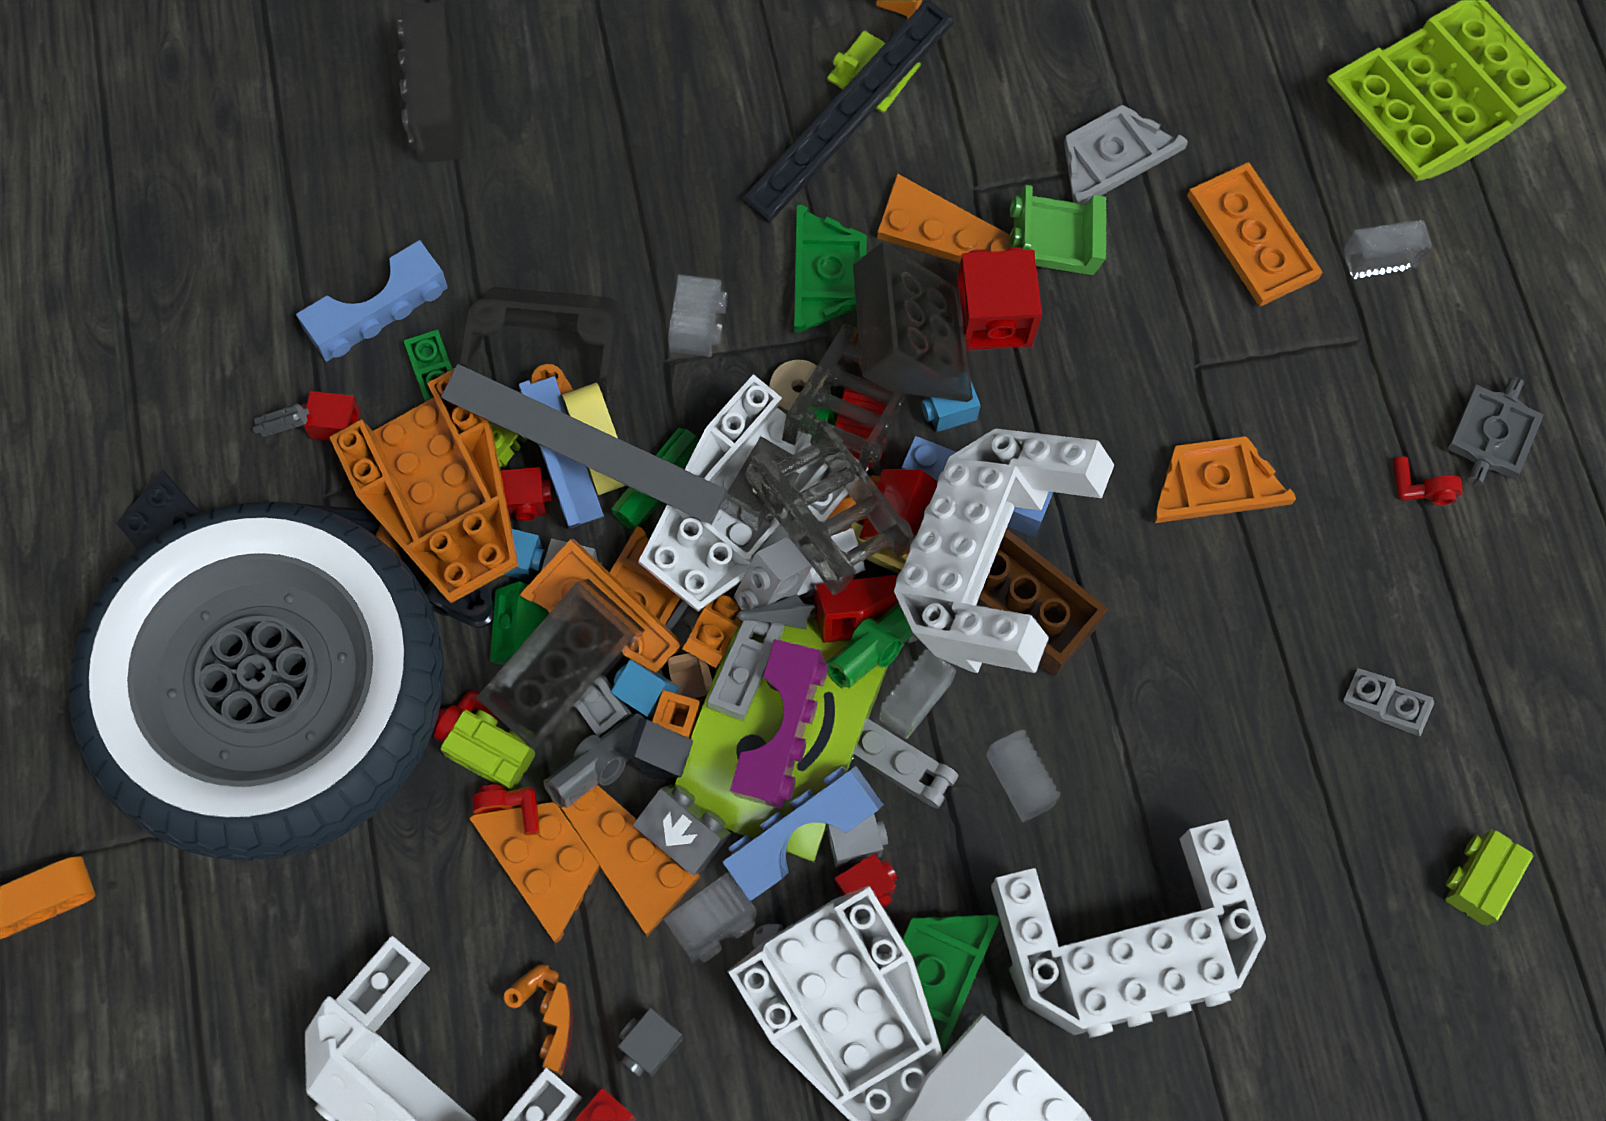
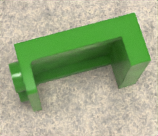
M1024 185L1019 195L1013 197L1010 206V216L1014 217V227L1009 239L1010 248L1034 249L1036 266L1094 275L1106 260V197L1092 195L1087 204L1084 205L1032 196L1033 186Z

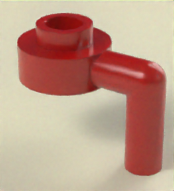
M1408 457L1393 459L1397 494L1401 500L1425 498L1433 501L1434 505L1441 506L1455 503L1456 498L1463 494L1461 477L1454 475L1433 477L1424 481L1423 484L1412 485Z
M470 690L464 695L457 706L452 705L447 710L442 708L439 711L434 728V739L444 743L465 710L472 712L476 708L503 722L508 715L509 709L475 690Z
M492 784L480 787L479 793L472 796V807L475 815L512 809V806L521 805L524 835L540 833L536 792L533 788L525 787L507 791L503 790L502 785Z

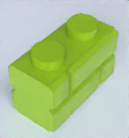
M467 710L463 711L454 725V729L442 744L441 751L448 759L494 784L502 785L504 790H515L536 754L533 746L529 745L531 738L514 728H511L509 733L496 726L498 720L482 710H478L476 715Z
M1490 830L1481 836L1476 834L1470 840L1464 850V854L1469 857L1464 867H1456L1446 882V886L1451 889L1445 898L1446 902L1486 926L1498 921L1533 858V853L1519 844L1513 843L1511 839L1496 830Z

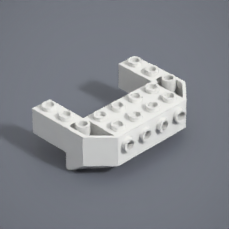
M995 428L948 458L944 470L938 477L936 490L930 504L925 509L924 519L917 536L911 543L910 553L903 570L897 577L894 589L913 633L936 657L975 673H978L982 663L1032 673L1036 672L1049 637L1031 615L976 606L1015 507L1041 511L1049 491L1102 498L1114 463L1098 440Z
M1228 820L1189 829L1180 838L1202 911L1058 947L1036 869L1033 868L997 877L991 885V889L1013 962L1009 969L1023 1005L1073 1035L1088 1032L1089 1038L1113 1032L1112 1025L1127 1021L1129 1027H1134L1153 1021L1151 1017L1153 1014L1166 1011L1167 1016L1172 1017L1192 1011L1191 1004L1205 1001L1206 1006L1210 1007L1231 1001L1229 994L1241 988L1266 939V935Z
M393 936L336 1000L328 997L323 1002L305 1032L307 1094L318 1103L315 1107L316 1111L328 1121H477L376 1033L379 1027L430 969ZM546 1068L503 1121H564L582 1098Z

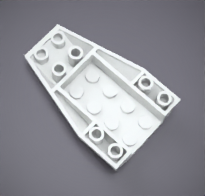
M754 374L706 427L685 470L728 490L712 525L667 505L638 562L697 612L742 581L756 552L788 536H791L797 543L821 526L868 471L864 464L839 445L832 453L778 409L782 397ZM771 464L779 470L765 474L777 480L779 484L775 491L760 484L763 497L754 493L747 469Z
M870 886L830 901L764 941L728 971L771 1043L850 1121H901L907 1109H912L921 1092L919 1088L924 1078L943 1057L913 957Z

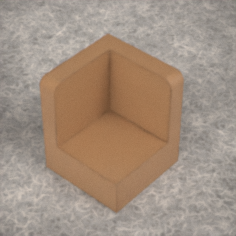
M690 653L668 658L667 663L671 681L680 686L676 694L699 701L705 700L712 684L708 663Z

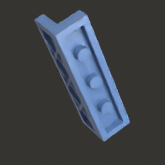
M555 376L533 384L530 383V380L519 384L520 393L568 415ZM539 445L568 529L604 517L587 467Z

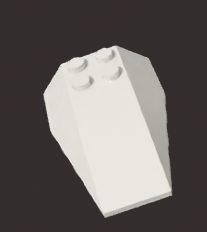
M983 1014L975 1020L926 1075L919 1088L921 1092L912 1109L908 1108L901 1120L1092 1121L1083 1108L1022 1048Z

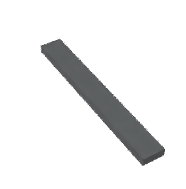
M457 364L441 396L442 399L709 525H712L728 492L727 489L462 365Z

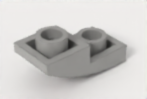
M1358 668L1344 698V704L1385 724L1421 736L1434 706L1433 697L1396 686L1394 679Z

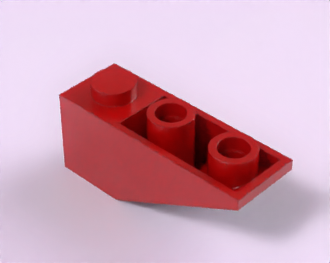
M898 575L815 584L814 605L817 609L815 619L823 643L851 640L855 630L864 620L872 618L876 621L899 601L894 589Z

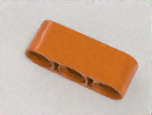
M78 856L61 860L0 886V939L93 899L96 894L83 857Z

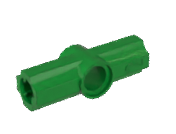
M678 428L656 456L685 469L700 440L689 430ZM629 487L611 508V512L622 525L628 529L635 530L637 526H642L661 501Z
M898 602L876 621L872 618L864 620L855 630L851 641L825 662L828 664L827 673L831 680L841 689L852 687L877 665L883 668L891 664L898 656L902 644L914 635L900 603Z

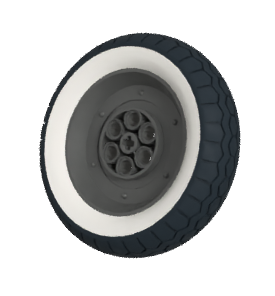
M251 502L224 506L185 519L153 537L136 550L114 572L101 589L85 617L71 663L69 700L73 730L82 758L99 788L123 815L148 834L173 847L217 859L248 861L291 856L320 847L352 831L378 812L409 778L427 748L438 719L444 683L442 641L430 602L416 577L389 546L365 528L337 514L294 503ZM276 635L282 636L277 646L266 648V643L271 637ZM239 643L243 644L241 651L237 655L227 656L231 646ZM306 663V668L301 674L296 676L290 675V671L295 664ZM258 673H261L265 676L261 681L257 682L253 679ZM228 679L227 685L222 691L212 692L213 686L217 681ZM291 698L292 701L287 710L275 712L276 705L280 700ZM247 706L252 707L249 717L241 721L236 720L239 710Z

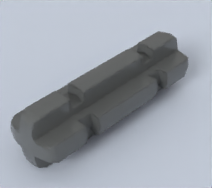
M294 404L254 418L255 426L252 429L254 433H260L262 437L299 427L308 422L306 415L309 414V410L306 407L302 408L300 404Z

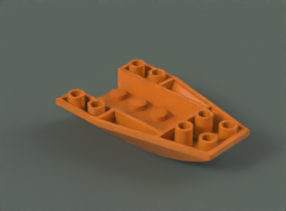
M455 368L427 383L434 398L372 431L361 419L329 437L357 497L450 603L519 566L492 426L488 420L441 398Z

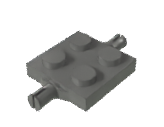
M1518 377L1509 378L1504 393L1492 392L1479 385H1475L1470 392L1448 444L1447 450L1468 458L1474 463L1467 479L1470 484L1475 481L1474 486L1483 485L1488 470H1494L1515 480L1520 475L1544 414L1528 408L1517 399L1524 385L1522 379L1516 383Z

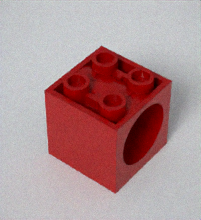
M1013 247L1005 251L993 252L976 249L969 253H962L955 285L962 350L1033 347L1042 317L1034 249L1023 250L1022 248Z

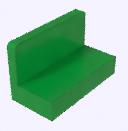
M516 582L496 589L490 662L503 665L522 659L539 665L549 664L553 614L539 604L530 602L520 596L529 584Z

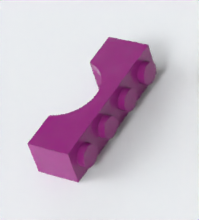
M774 639L764 678L782 697L784 705L783 722L778 733L769 743L752 751L741 752L730 791L736 797L782 809L784 800L789 801L791 799L796 781L795 777H792L796 761H802L806 749V739L802 738L806 723L812 724L816 715L817 701L813 700L817 686L822 687L824 685L828 672V664L824 663L825 658L820 650Z

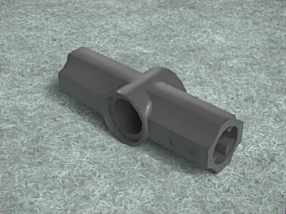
M638 713L636 715L631 714L601 738L597 735L585 738L577 747L574 758L543 781L545 790L550 795L552 801L560 808H568L597 784L606 786L616 781L624 771L626 762L631 759L628 756V752L639 719L643 717Z

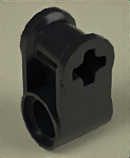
M431 580L426 586L424 592L434 612L452 617L474 628H484L493 622L495 604L491 599L489 591L484 586L453 603L446 599Z

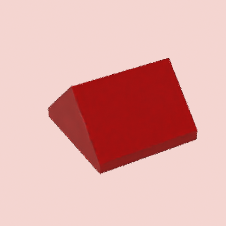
M883 469L859 539L909 555L911 543L918 534L924 519L925 509L932 500L938 481L921 469Z

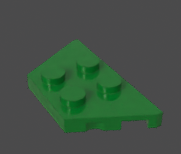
M797 205L794 333L803 332L855 310L866 300L867 235L852 228H845L839 222L829 217H826L825 220L809 213L808 207L804 205Z
M996 915L913 918L904 935L903 942L913 957L942 1053L1000 920V917Z

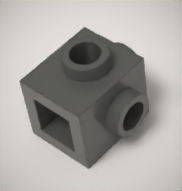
M650 1008L640 1021L633 1018L620 1033L619 1038L623 1041L618 1047L625 1054L620 1061L638 1077L643 1071L652 1077L683 1040V1036Z

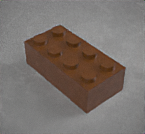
M1007 528L976 606L1031 615L1049 637L1039 665L1054 677L1100 625L1108 611L1105 605Z

